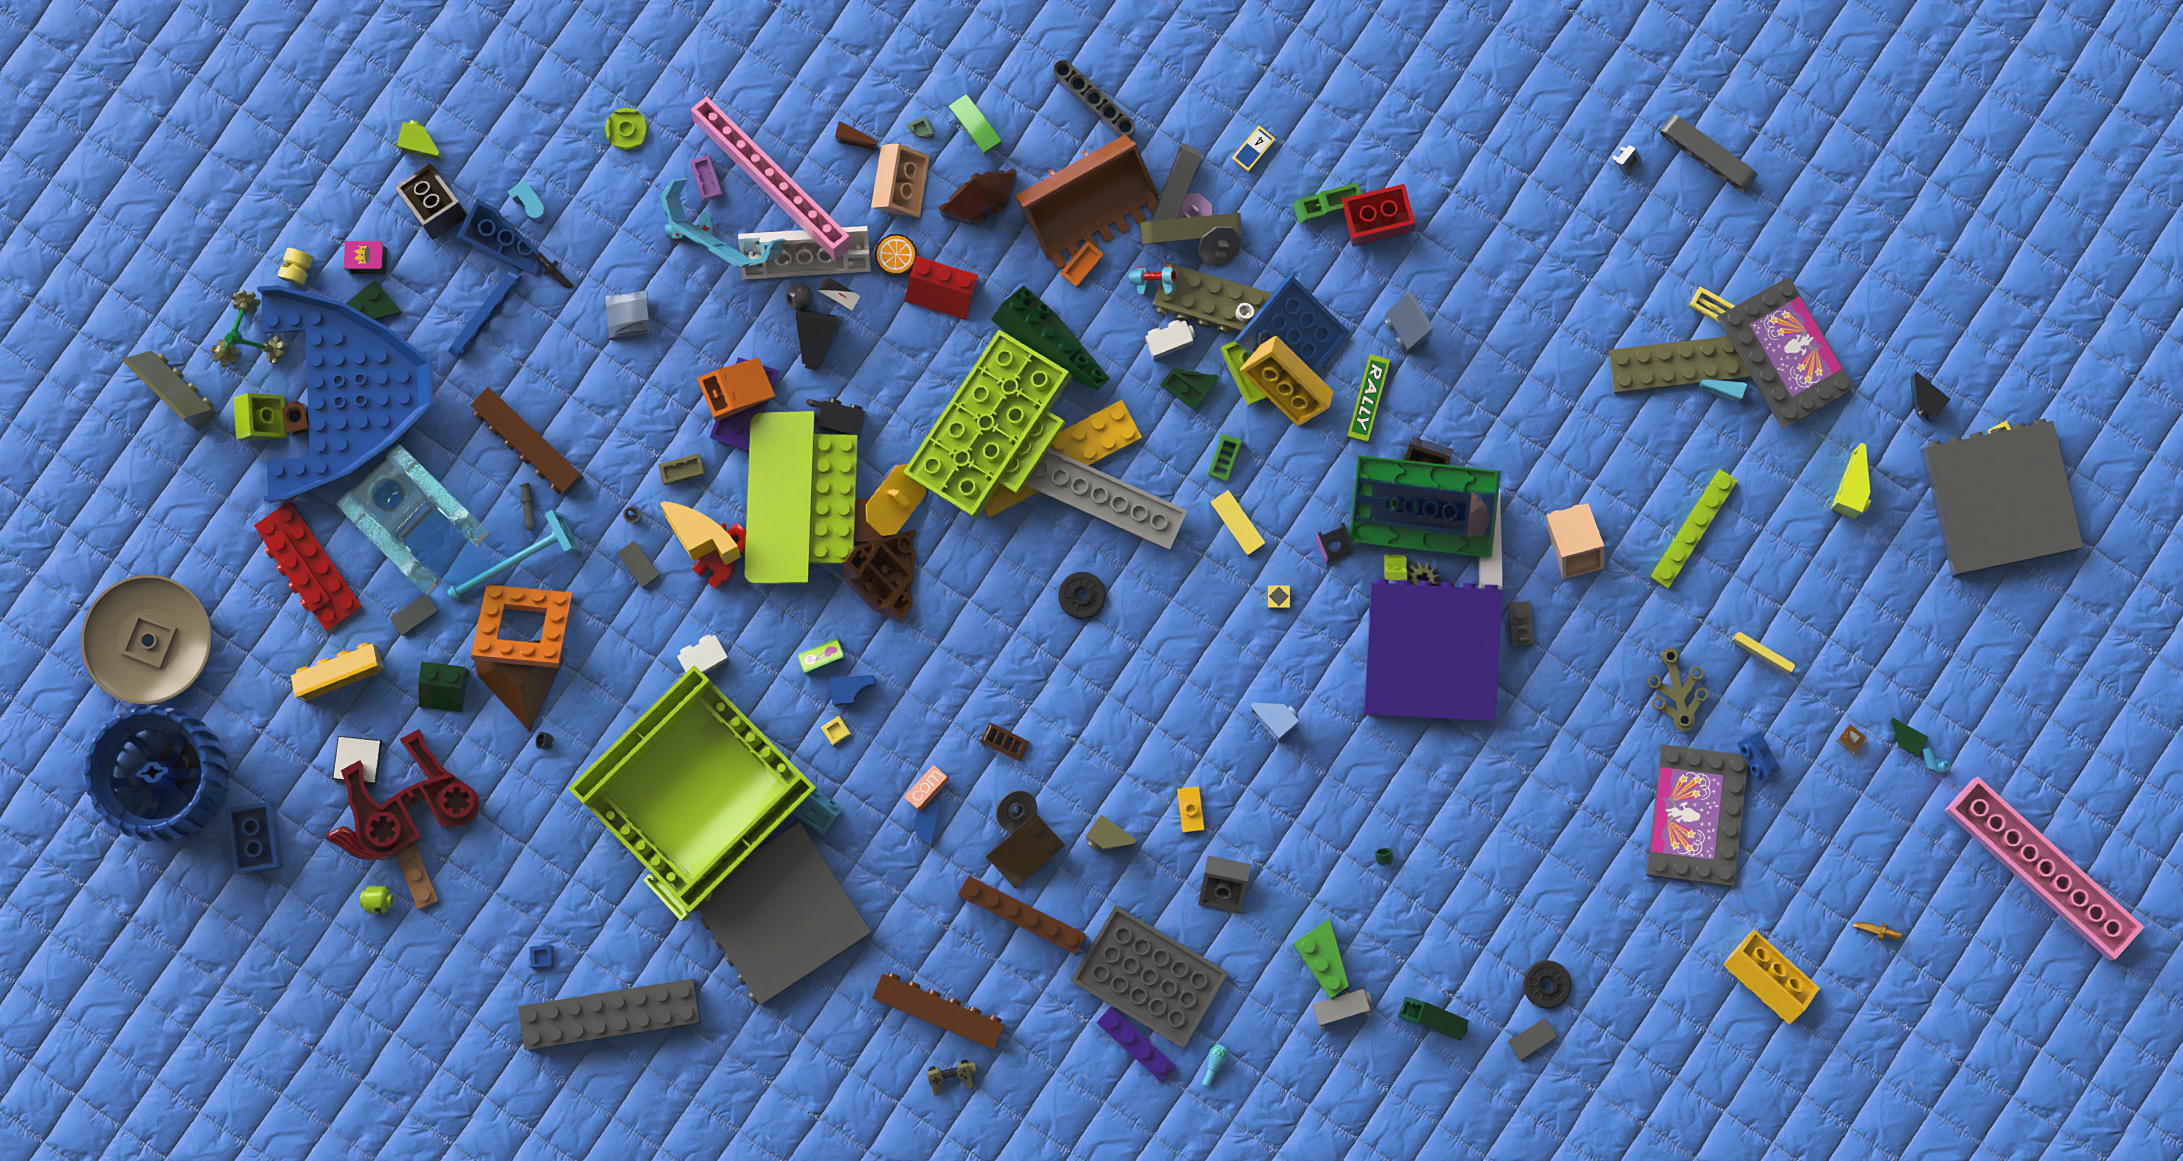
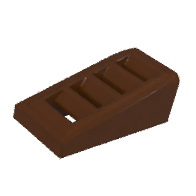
M838 121L835 134L838 143L878 150V140Z
M991 722L981 739L982 744L1018 761H1021L1029 744V741ZM993 731H997L993 742H990L989 739ZM1001 734L1005 735L1001 746H998L997 743ZM1009 738H1012V744L1009 750H1006L1005 747L1007 745V742ZM1017 742H1020L1021 745L1017 754L1012 753Z

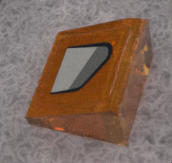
M1849 724L1837 738L1836 742L1853 755L1867 737Z

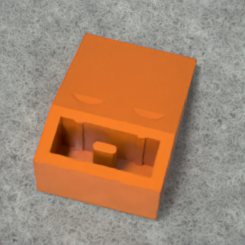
M759 357L715 370L697 378L716 422L776 397Z

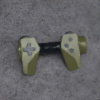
M966 1059L958 1062L957 1067L941 1071L939 1067L935 1066L929 1067L927 1070L929 1084L932 1085L935 1096L942 1093L943 1079L958 1076L966 1088H972L973 1081L971 1076L977 1074L975 1061L970 1062Z

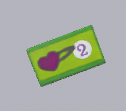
M837 638L797 654L805 675L845 659Z

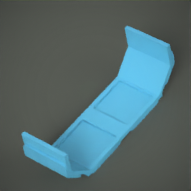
M687 178L673 179L664 189L661 201L664 212L669 218L668 223L671 224L670 226L698 244H704L711 252L738 268L753 266L776 260L782 253V247L786 241L784 238L771 240L763 256L751 260L686 220L679 195L688 180Z

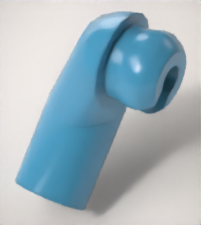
M1932 747L1922 750L1926 766L1929 770L1938 774H1946V772L1950 771V763L1937 759Z

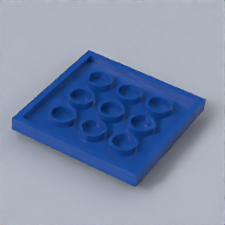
M1289 275L1234 341L1252 356L1261 344L1277 336L1316 373L1350 331L1297 279Z

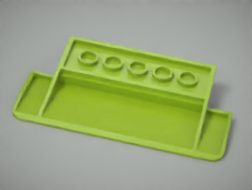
M814 411L758 413L751 419L744 574L747 581L752 584H809V564H843L854 547L858 435L814 434Z

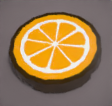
M890 234L882 238L875 249V261L879 269L892 277L908 274L912 270L917 256V249L913 241L901 234Z

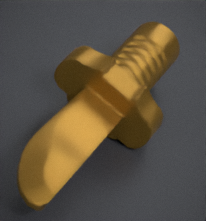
M1856 922L1853 924L1854 928L1879 934V941H1882L1883 937L1900 941L1902 932L1887 929V923L1884 922L1881 927L1867 922Z

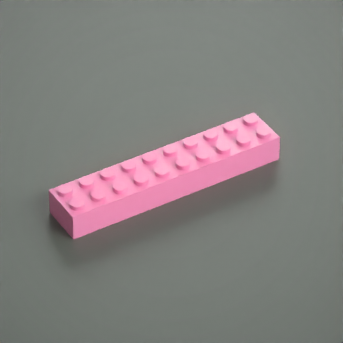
M1979 777L1972 779L1944 810L2108 960H2115L2144 928L2140 922Z

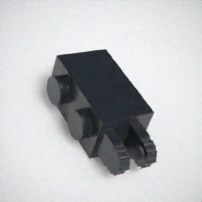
M807 399V405L821 409L819 415L815 414L818 429L841 435H858V439H860L866 418V412L862 410L863 407L850 404V407L841 405V401L835 399L823 400V402Z

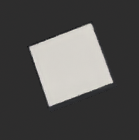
M338 736L332 779L345 781L341 770L361 760L365 768V783L377 784L382 741Z

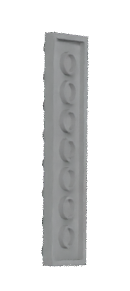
M1050 448L1024 485L1169 551L1188 512L1186 509Z

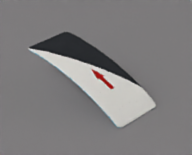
M827 276L818 288L819 292L850 310H853L860 298L858 294Z

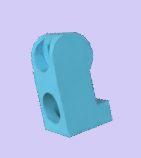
M523 180L508 191L515 203L519 200L522 201L525 211L532 221L539 222L545 218L546 209L526 180Z

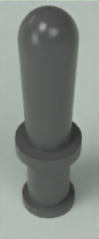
M530 483L519 484V487H521L522 499H520V502L523 503L525 528L528 531H533L536 523L532 507L533 498L530 495Z

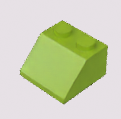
M246 393L233 398L236 440L262 441L287 438L282 408L285 407L284 395Z

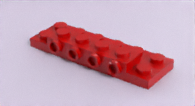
M291 501L254 525L267 546L264 548L267 555L271 559L275 557L279 563L276 568L283 577L285 575L288 576L291 581L288 585L294 594L299 592L303 598L300 603L307 612L311 610L327 632L363 607Z

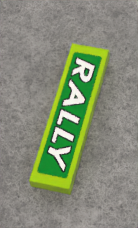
M1369 354L1347 437L1368 443L1391 359Z

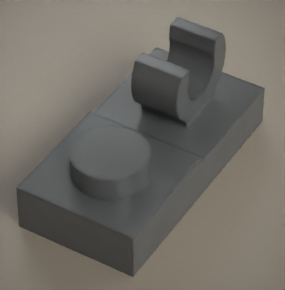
M1530 601L1508 603L1512 647L1534 645Z

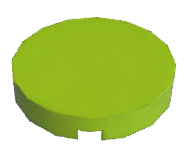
M626 107L614 111L606 121L605 132L606 137L614 147L619 150L629 151L643 144L647 138L648 126L646 119L641 113Z

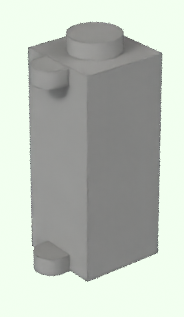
M1364 989L1312 1004L1321 1032L1325 1031L1324 1024L1365 1012L1367 1018L1372 1017L1369 1008L1370 1005H1373L1369 992L1365 993Z

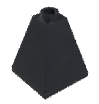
M807 310L796 311L802 364H805V368L818 370V366L822 365L840 328L843 316Z

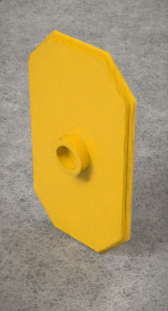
M908 464L896 465L866 504V521L881 536L897 534L926 495V488L903 473Z

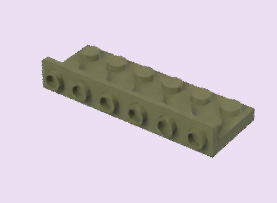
M1166 262L1165 267L1171 265L1177 271L1176 292L1174 294H1165L1163 283L1160 281L1152 308L1156 309L1155 312L1161 315H1168L1170 313L1177 315L1176 318L1182 321L1191 319L1197 321V324L1202 327L1208 328L1211 325L1218 327L1217 330L1229 334L1231 331L1239 335L1273 293ZM1242 303H1248L1254 309L1252 318L1247 322H1241L1236 318V310ZM1245 310L1242 315L1245 316L1248 312Z

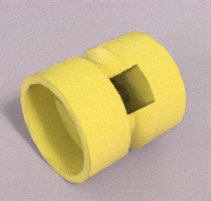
M287 248L283 259L286 263L281 265L277 277L289 283L304 286L308 276L306 270L311 268L314 257L305 252Z

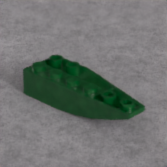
M1024 285L1005 300L991 320L1009 336L1069 371L1072 376L1071 379L1096 390H1099L1109 381L1108 375L1058 315Z

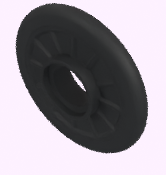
M1076 572L1066 577L1061 583L1058 599L1061 608L1069 616L1077 619H1087L1095 616L1102 609L1106 599V591L1101 580L1095 575L1088 572ZM1083 589L1088 592V598L1085 601L1077 600L1076 593L1078 590Z
M1539 961L1533 964L1524 976L1523 988L1525 995L1531 1003L1540 1008L1550 1009L1560 1006L1566 1001L1571 992L1572 985L1568 971L1555 961ZM1544 978H1549L1553 981V988L1550 991L1544 990L1541 986Z

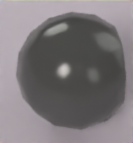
M793 284L786 292L787 303L794 310H805L811 304L812 292L803 284Z

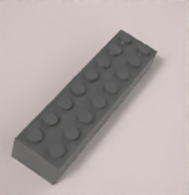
M696 979L518 1006L524 1050L527 1051L702 1023Z

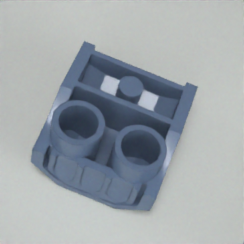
M647 290L605 296L609 339L627 338L651 333Z

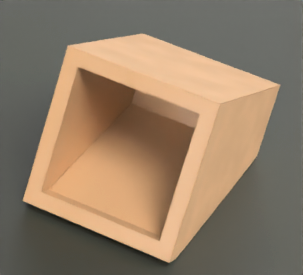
M1589 504L1575 505L1572 508L1562 511L1557 510L1546 515L1548 532L1563 580L1604 569V544Z

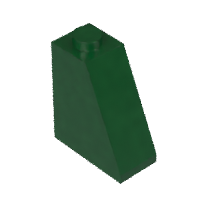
M1405 997L1398 1015L1401 1019L1462 1041L1468 1029L1469 1020L1427 1002Z

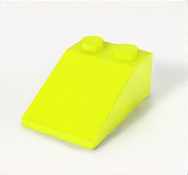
M1861 443L1854 449L1831 506V510L1854 519L1860 514L1863 515L1864 511L1868 510L1871 502L1868 499L1870 484L1866 444Z

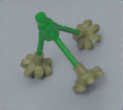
M240 290L239 294H233L232 299L235 301L233 302V308L239 311L234 327L225 336L224 340L220 339L217 341L218 346L213 345L210 349L212 353H215L212 356V360L214 362L221 360L220 366L226 367L228 361L231 364L236 363L237 359L235 356L239 355L238 348H233V346L237 344H245L262 349V351L268 354L267 361L274 364H279L280 358L284 356L282 349L286 348L287 343L281 341V336H275L274 339H270L269 344H260L243 339L242 334L238 332L243 315L248 311L254 314L257 311V307L261 304V300L255 299L256 294L252 291L248 295L245 290Z

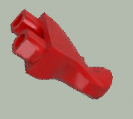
M722 523L721 527L726 531V524ZM735 523L726 532L732 539L736 536L739 537V542L736 545L738 546L740 556L745 554L747 531ZM714 550L700 557L692 570L700 577L708 569L713 571L714 574L708 580V583L718 590L725 582L728 584L733 578L737 560L725 565L718 552Z

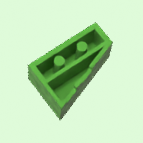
M1330 919L1292 944L1329 999L1349 986Z

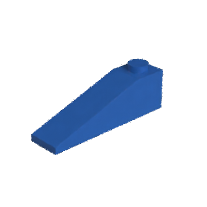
M476 199L465 216L454 240L536 276L541 264L535 257L540 251L525 239L496 208Z

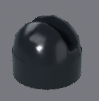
M540 732L536 737V747L542 750L551 749L554 737L549 733Z

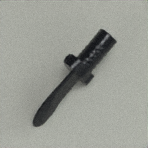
M541 252L535 257L546 269L543 272L545 276L551 273L562 286L566 288L573 287V284L556 268L559 264L556 260L551 263Z

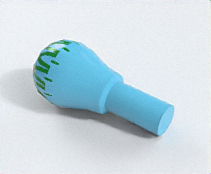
M1215 1045L1209 1052L1208 1070L1202 1083L1208 1087L1211 1086L1216 1072L1220 1070L1228 1059V1050L1223 1045Z

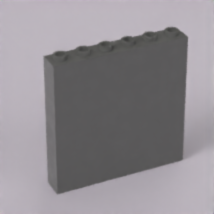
M2039 419L2033 421V425L2030 426L2020 423L2013 425L2011 430L2004 431L2003 427L1990 430L1991 434L1987 435L1977 432L1970 434V438L1963 440L1961 436L1948 439L1949 443L1941 444L1940 441L1927 443L1928 447L1922 450L1951 576L2083 548L2053 421L2046 422V419Z
M800 822L751 853L712 891V896L708 902L704 900L694 909L695 912L699 910L703 918L700 920L707 930L711 929L715 934L712 939L719 949L721 947L724 948L727 953L724 957L730 967L735 966L739 973L736 976L741 984H747L751 990L748 995L753 1003L756 1004L758 1002L761 1006L872 934Z

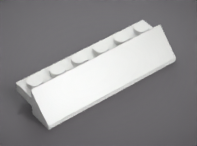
M867 226L842 228L850 236L851 248L836 261L804 230L738 234L740 253L751 260L761 258L771 240L786 239L782 247L783 251L778 259L741 268L742 280L871 272Z

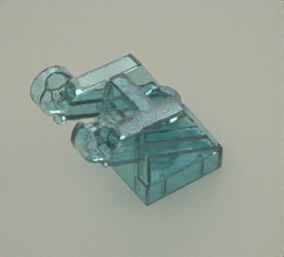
M397 442L384 455L385 457L336 504L351 522L428 597L441 584V581L434 575L435 572L432 569L429 570L414 554L448 520L464 534L463 537L466 540L469 539L476 547L491 533ZM397 493H403L400 504L393 509H389L388 502L390 497Z

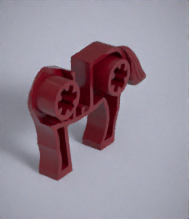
M420 729L402 737L400 741L428 779L403 789L384 804L379 805L366 790L365 768L361 760L342 769L341 772L347 785L349 806L355 820V832L349 827L341 826L326 834L325 839L328 842L339 846L351 856L359 859H392L422 840L406 809L426 799L441 829L465 826L475 819L480 807L477 793L473 788L457 779L455 775L446 771L439 764L435 755L426 747Z

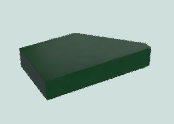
M1891 718L1890 723L1893 727L1898 747L1918 757L1929 737L1895 718Z

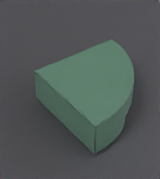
M926 115L906 124L908 129L918 137L930 138L935 136Z

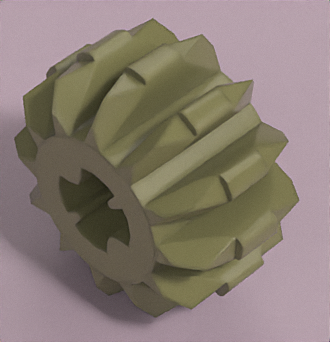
M1421 561L1417 563L1418 569L1410 565L1411 572H1407V578H1410L1408 580H1411V585H1419V580L1416 578L1424 575L1426 576L1425 580L1432 581V586H1440L1436 580H1439L1441 575H1433L1437 568L1434 567L1429 570V562L1426 563L1425 568H1422Z

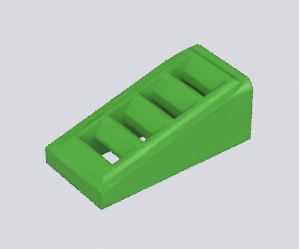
M1222 433L1207 475L1228 482L1243 440ZM1224 441L1236 445L1235 449L1223 445ZM1222 449L1233 453V456H1227L1225 454L1220 453V451ZM1221 458L1230 461V464H1223L1218 462L1217 459ZM1215 466L1226 469V474L1214 470Z

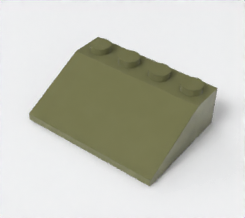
M151 350L126 357L122 360L183 421L195 430L199 431L216 414L212 409L214 404L206 397L203 399L196 394L199 390L191 382L186 384L182 380L184 375L176 367L171 369L167 365L169 360L160 352L155 354Z

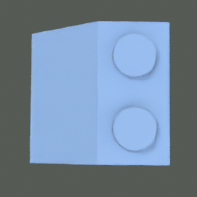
M1253 702L1249 707V711L1277 742L1297 726L1299 722L1297 719L1299 715L1291 706L1287 708L1284 704Z

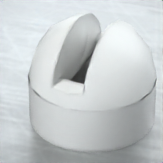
M1248 303L1240 304L1236 310V318L1241 322L1249 321L1254 314L1253 307ZM1246 310L1248 313L1243 316L1242 313Z

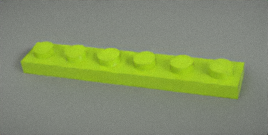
M1721 469L1717 471L1649 578L1666 589L1670 587L1738 481Z

